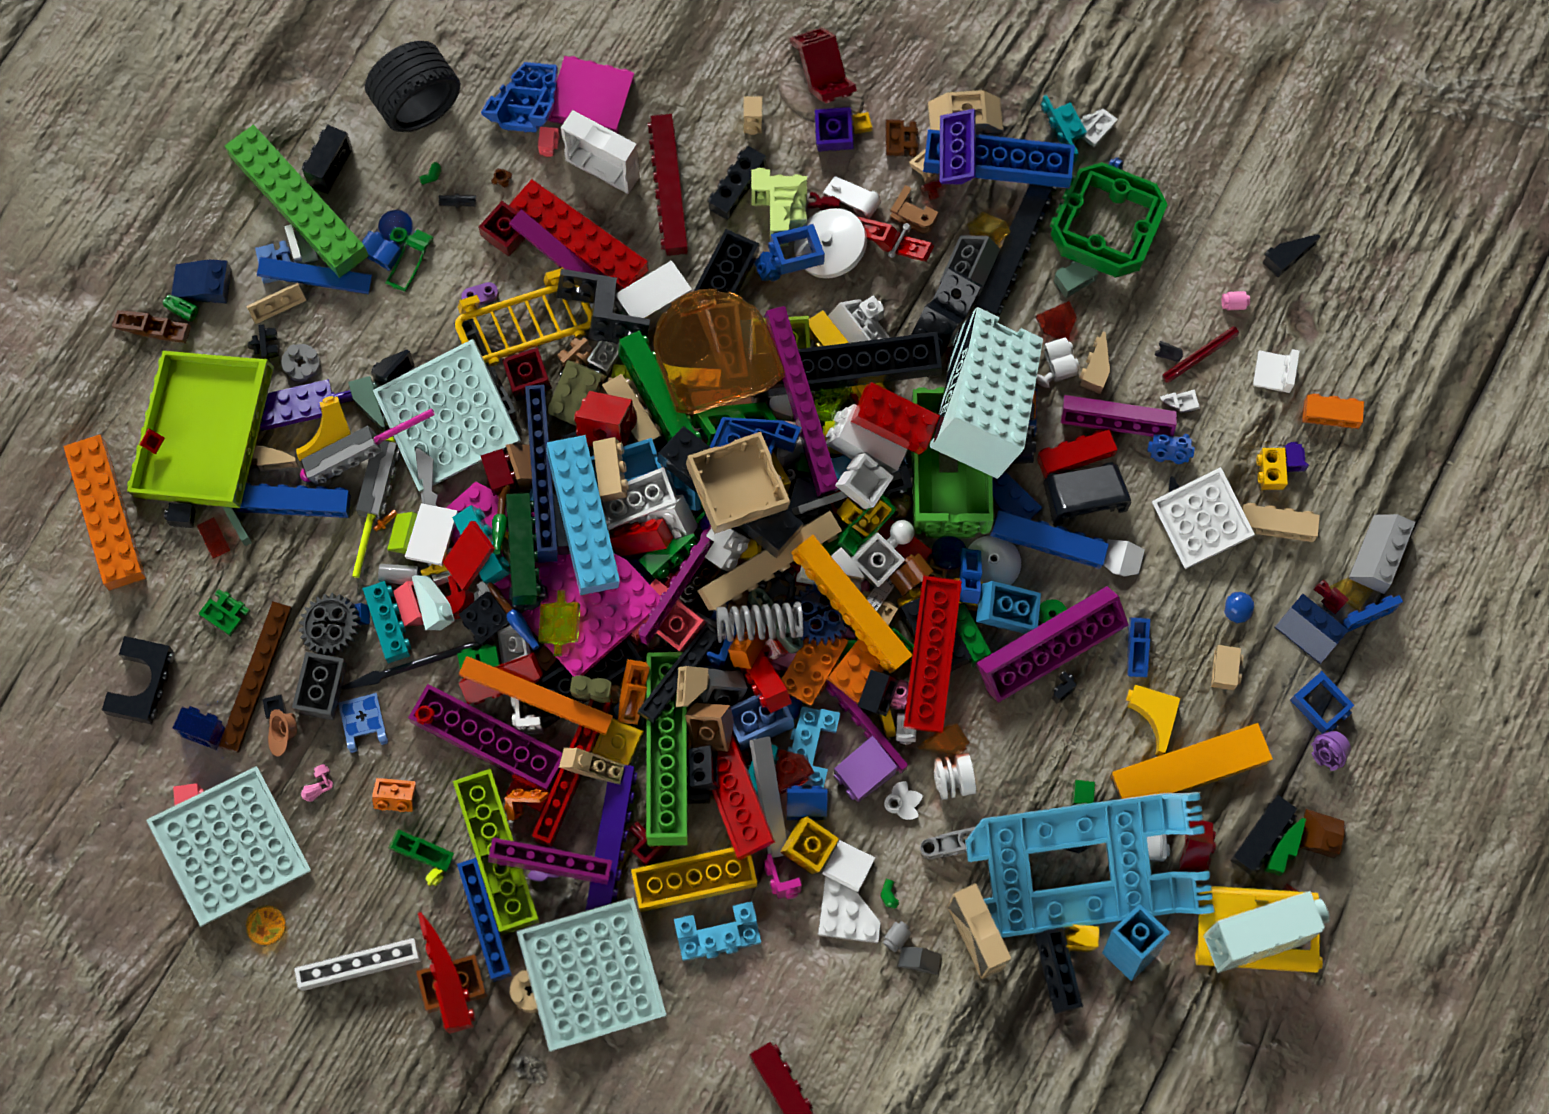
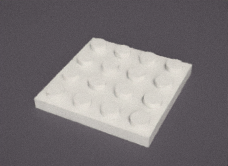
M1221 467L1152 501L1185 569L1255 536Z

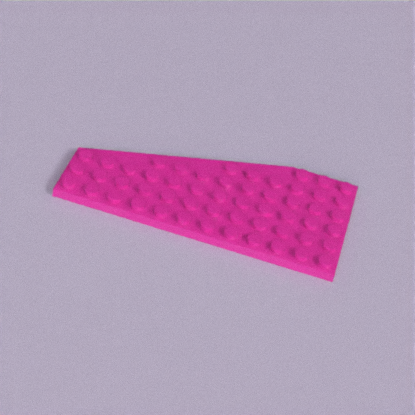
M475 482L446 507L447 509L457 510L458 513L470 505L478 509L480 508L486 516L484 518L486 524L492 528V519L497 514L498 498L496 495L493 496L490 488ZM531 512V517H535L534 512ZM456 524L451 537L454 544L461 536ZM532 529L533 534H536V529ZM537 545L533 546L534 551H537ZM571 554L557 555L558 562L535 563V568H539V579L542 580L544 586H547L548 597L541 602V606L532 611H524L521 614L531 630L573 676H584L648 619L651 610L659 604L660 595L626 559L614 554L620 579L619 588L580 595ZM511 574L495 583V585L501 590L503 596L512 607V602L509 600V588L511 587Z

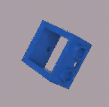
M814 224L771 234L768 247L770 253H774V264L776 269L779 268L781 275L824 264L825 253ZM807 238L812 253L784 259L780 244Z
M1323 671L1290 699L1321 734H1324L1327 730L1329 732L1333 731L1338 726L1336 722L1340 718L1345 720L1352 714L1351 709L1354 707V704ZM1320 683L1344 707L1328 723L1303 699Z

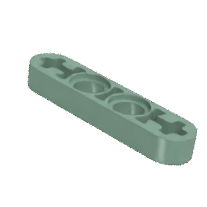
M755 588L747 597L751 606L758 605L760 612L763 604H767L770 610L774 604L761 588ZM776 618V638L789 653H797L803 647L802 638L791 637L788 620L786 622V635L789 637L781 638Z

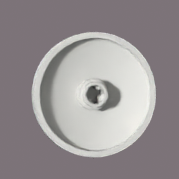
M833 208L820 211L807 219V224L803 226L814 224L825 253L824 264L804 269L807 273L818 278H834L849 272L858 264L866 250L867 234L857 216L847 210ZM807 238L795 241L794 251L796 257L812 253Z

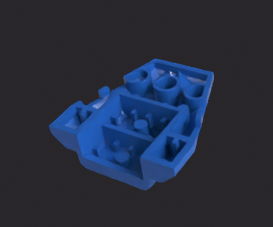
M524 62L510 77L512 81L506 87L502 85L499 88L501 92L496 97L491 96L487 100L481 111L482 116L491 122H498L499 126L504 130L536 133L539 127L546 123L553 110L558 72L557 65Z

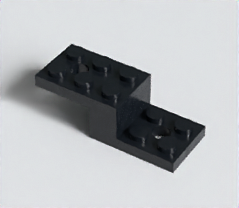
M951 267L948 268L933 300L925 306L911 335L937 332L940 358H942L951 339L964 323L983 285ZM957 288L961 291L962 295L960 298L954 296L953 289Z

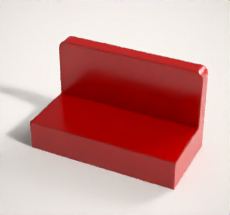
M513 774V781L505 793L508 796L515 789H523L526 792L541 790V792H548V794L549 791ZM548 798L540 803L522 802V804L541 813Z

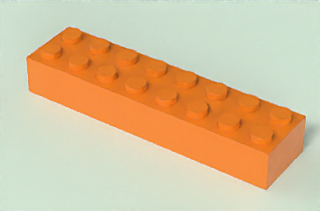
M99 434L63 446L103 585L110 591L146 579L106 441Z

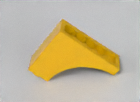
M329 396L324 398L323 402H320L322 411L320 427L316 435L307 444L296 449L299 462L302 461L301 459L351 434L338 396Z
M1135 685L1132 690H1128L1126 701H1129L1127 707L1140 713L1149 722L1156 738L1155 755H1164L1167 750L1180 698Z

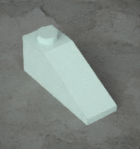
M412 576L425 630L441 631L454 622L449 601L429 576Z

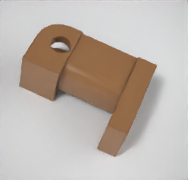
M905 185L890 210L892 212L890 218L902 224L908 223L915 231L927 234L934 227L939 212L927 206L923 210L907 202L911 196L912 188Z

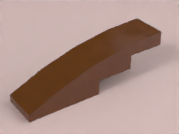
M117 310L111 326L114 329L179 343H186L191 329L188 323L172 322L168 318L152 317L149 313Z

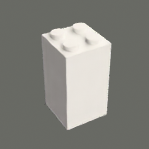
M671 260L616 293L614 302L616 314L650 319L649 331L685 309L692 295V289Z
M853 404L837 412L834 417L835 424L826 435V438H828L826 441L827 446L850 459H853L855 455L866 453L878 463L877 467H883L890 474L898 471L907 451L906 448L852 423L851 419L857 405Z

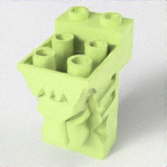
M751 169V206H770V240L771 234L803 227V225L807 224L805 211L807 176L798 174L793 176L780 174L770 176V169ZM788 243L780 244V246H788Z

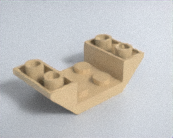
M986 91L947 92L928 102L930 129L940 130L941 115L975 109L976 127H984L985 133H1002L1003 123L1000 98Z

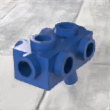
M1154 434L1153 441L1148 443L1147 452H1150L1151 458L1158 462L1171 460L1175 464H1183L1184 462L1188 463L1189 458L1194 457L1195 447L1191 446L1192 439H1190L1188 434H1184L1182 437Z

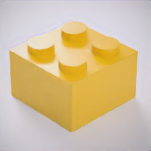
M804 817L799 819L780 853L809 873L815 874L820 872L839 838L810 818Z

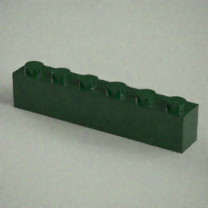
M530 493L506 494L513 605L536 604L537 597H540V585H536V580H539V568H535V563H538V555L533 547L537 545L536 534L532 533V529H535V517H531V512H534V501H530Z

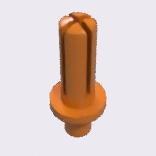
M392 510L382 520L378 519V524L373 529L376 532L381 528L385 529V525L396 517L398 513Z

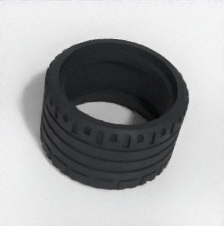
M412 41L394 48L372 67L365 82V91L390 129L397 132H412L422 129L442 117L457 100L461 83L435 44L429 41Z

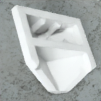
M1108 539L1107 543L1109 545L1103 566L1113 574L1123 577L1138 575L1145 549L1129 541Z

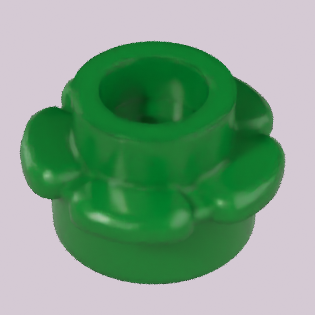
M401 227L394 228L390 234V240L397 242L399 245H402L408 239L407 231Z

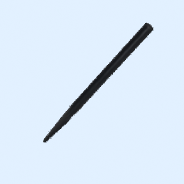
M474 641L381 672L372 671L343 685L342 689L375 685L380 683L382 679L455 656L457 653H462L461 651L464 649L474 650L480 647Z

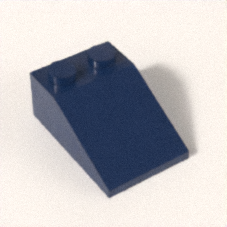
M207 259L176 264L171 295L185 301L227 304L232 271L228 261Z

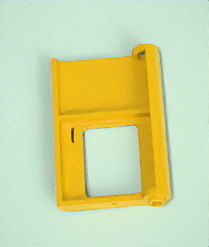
M1211 886V891L1198 892V894L1212 893L1213 898L1211 900H1198L1199 906L1212 904L1214 905V912L1198 914V944L1195 950L1196 965L1215 966L1203 935L1217 921L1305 892ZM1311 892L1314 900L1319 899L1318 893ZM1319 934L1311 940L1310 950L1290 949L1242 966L1239 965L1237 968L1317 973L1319 969H1322L1323 959L1320 957Z

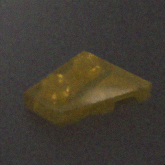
M1348 578L1330 586L1331 590L1336 587L1349 599L1346 604L1358 611L1374 591Z

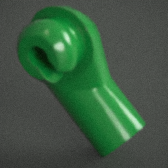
M433 162L430 165L428 174L419 176L421 185L438 180L442 171V167L438 162Z
M885 879L880 896L888 908L895 909L899 905V900L892 893L895 882Z

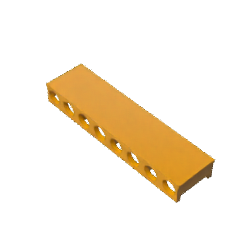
M1256 723L1113 771L1110 777L1114 782L1120 799L1161 793H1183L1266 765L1273 758L1260 726Z

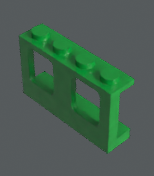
M765 402L694 409L693 427L694 429H703L708 437L707 445L710 447L717 431L714 427L719 426L722 417L763 420L765 418L766 420L777 419Z

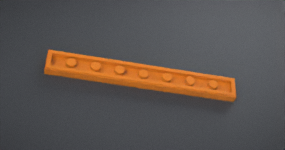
M466 656L459 672L461 677L603 735H606L613 718L610 714Z

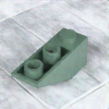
M370 376L348 382L355 405L383 432L387 431L386 426L389 425L385 416H382L381 407L373 392L374 389L378 388L377 382H372Z

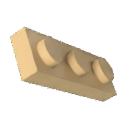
M297 282L248 305L247 308L255 324L307 300Z

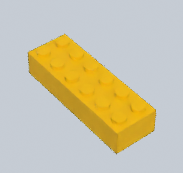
M733 847L631 869L640 912L757 887L752 856L750 855L739 860Z

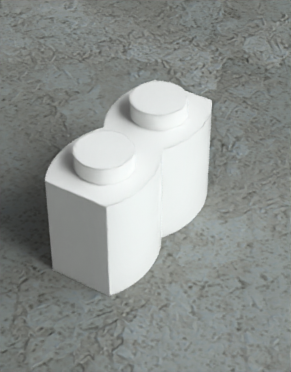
M1066 338L1045 343L1043 347L1044 354L1051 373L1054 375L1055 382L1077 376L1080 365L1078 360L1074 359L1072 355L1074 352L1072 343L1068 342Z

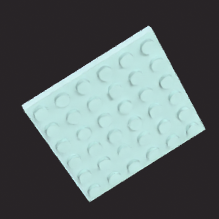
M473 339L373 390L390 429L431 408L435 413L434 416L394 435L419 492L424 491L423 480L418 478L415 453L417 448L434 459V486L481 462L480 455L499 449L505 450L507 449L506 445L521 442Z
M257 766L146 820L200 927L311 872Z
M634 898L517 931L549 1051L667 1016Z

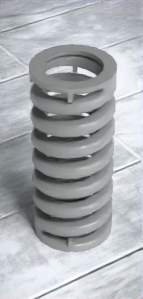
M795 602L793 608H791L789 603H784L782 610L779 604H773L771 610L767 604H764L761 607V612L758 605H753L750 611L747 606H742L740 614L736 606L731 607L729 614L726 607L716 608L719 642L726 639L725 631H723L724 623L729 642L734 640V623L738 640L743 641L745 621L749 640H754L755 620L759 639L763 640L765 639L766 619L769 637L774 639L776 637V618L781 638L786 637L787 618L791 637H803L801 602Z

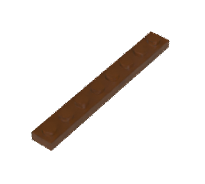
M272 601L219 743L220 748L239 753L290 616L291 606Z

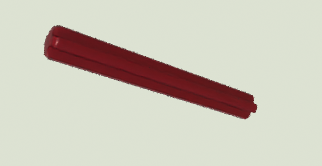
M1235 326L1231 327L1162 375V379L1166 383H1170L1239 335V330Z

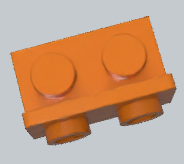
M376 778L372 794L373 808L412 812L416 781Z

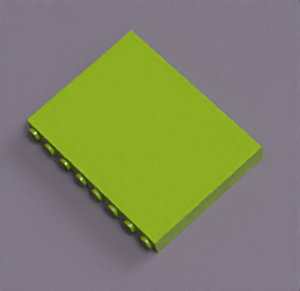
M163 351L158 361L159 367L154 377V387L150 393L149 407L145 412V422L141 429L140 442L148 428L165 437L157 454L148 451L139 444L137 445L135 462L132 464L131 477L127 483V492L133 497L141 499L240 508L274 366L267 359Z

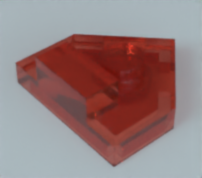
M1070 301L1035 316L1043 334L1058 340L1066 338L1069 341L1072 328L1077 319Z
M779 749L775 771L779 792L783 794L787 789H791L792 786H801L809 781V776L814 774V771L806 756Z

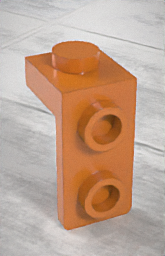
M523 789L513 790L512 793L505 797L507 820H516L524 814L522 802L540 803L549 797L548 792H541V790H532L530 792H526Z

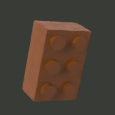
M474 954L453 960L464 990L468 989L470 1000L474 1001L488 997L478 957ZM430 967L416 971L425 1010L428 1013L439 1011L440 1007L434 987L436 980L433 978Z

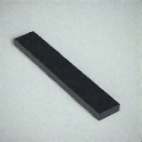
M706 622L639 708V715L653 724L657 721L677 695L678 667H698L707 656L708 651L710 652L718 642L717 628Z

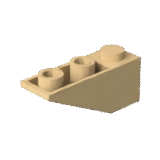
M1104 331L1101 337H1096L1093 347L1096 349L1094 353H1089L1086 363H1089L1087 369H1082L1079 379H1082L1081 387L1101 394L1110 373L1106 332Z
M564 748L559 767L584 776L620 784L625 765L579 748Z

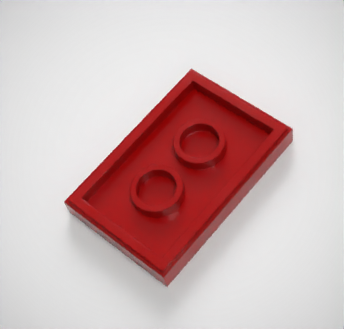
M470 521L443 561V564L460 588L467 590L495 550V547L476 521Z

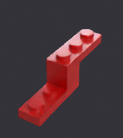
M858 217L865 228L867 240L874 241L885 252L892 251L901 234L891 224ZM904 236L895 254L927 262L934 245L928 241Z

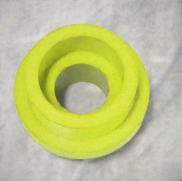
M434 868L425 878L428 882L427 884L429 886H437L444 878L442 876L443 871Z

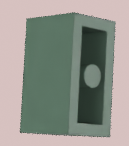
M1072 261L1070 266L1062 267L1056 271L1054 283L1064 297L1068 298L1096 281L1098 272L1096 269Z

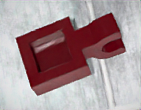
M810 192L809 198L816 201L808 202V208H821V211L840 208L839 198L835 196H822L820 198L817 193Z
M1324 579L1313 589L1324 597L1321 602L1334 614L1349 600L1336 587L1331 590L1329 584Z

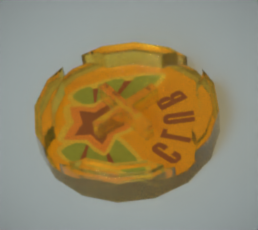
M270 905L255 908L249 913L245 922L247 936L254 943L261 946H270L277 943L286 931L284 915L279 909Z

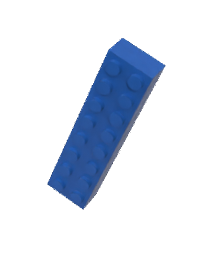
M928 129L923 172L940 174V130ZM976 134L975 178L1070 188L1075 145Z

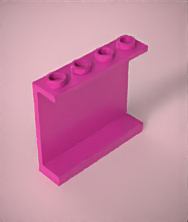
M564 56L556 81L554 106L548 121L564 124L573 110L619 134V122L631 84L635 83L634 72L628 69H617L611 65L597 64L591 60H580L575 56Z

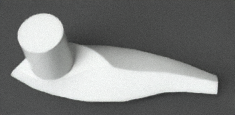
M1048 373L1043 377L1037 374L1036 383L1049 388V382L1054 379V375Z

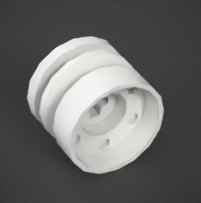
M968 753L955 755V765H951L948 757L944 758V767L940 758L935 759V784L942 800L948 798L947 790H949L951 798H955L956 788H959L962 796L976 794L974 771Z

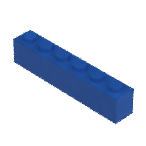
M246 483L241 507L232 509L234 512L349 518L351 495L348 490L337 487L334 490L322 486L314 489L302 485L294 488L283 484L274 487L263 483L259 484V486Z
M1002 510L996 513L990 533L992 537L1098 569L1104 564L1109 545L1101 538H1088L1084 533H1072L1067 528L1061 526L1055 528L1049 526V523L1045 521L1036 522L1025 515H1020V517L1013 515V512L1009 510Z
M477 858L458 863V870L490 978L493 982L511 977L513 975Z

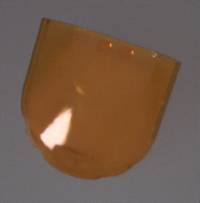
M704 289L685 294L671 303V307L665 313H662L656 324L654 335L655 357L676 412L697 414L765 392L785 377L784 368L763 317L754 305H750L743 300V297L729 291L728 293L717 292V289Z

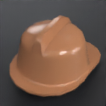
M275 709L270 714L268 745L273 755L281 756L286 751L288 741L297 733L295 714H283L282 711Z

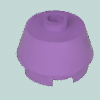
M1337 731L1320 734L1315 737L1311 744L1314 750L1312 756L1320 766L1324 764L1330 767L1331 771L1343 767L1351 752L1349 741L1343 734Z

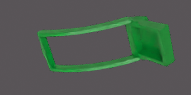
M418 229L413 235H410L404 243L401 254L385 283L394 289L406 292L434 236ZM408 245L421 251L422 254L405 288L389 280L397 269Z
M883 494L880 498L892 510L867 537L862 539L851 527L871 508L865 509L842 533V537L837 545L850 557L855 555L859 546L874 535L897 509Z

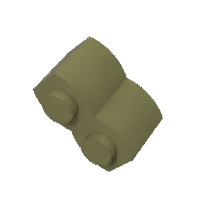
M574 676L571 681L570 693L577 700L585 701L592 699L598 703H608L611 701L612 683L603 678L591 680L585 676Z

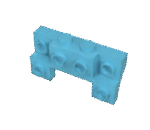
M802 706L797 729L793 728L790 739L794 740L793 746L788 747L786 758L789 759L785 784L805 787L822 786L824 788L828 769L813 766L820 731L836 733L840 717L839 712L825 709L817 710Z
M753 902L733 906L736 922L701 930L696 929L694 915L674 919L682 960L687 961L707 956V959L718 957V953L726 952L727 954H733L738 952L739 948L761 944Z

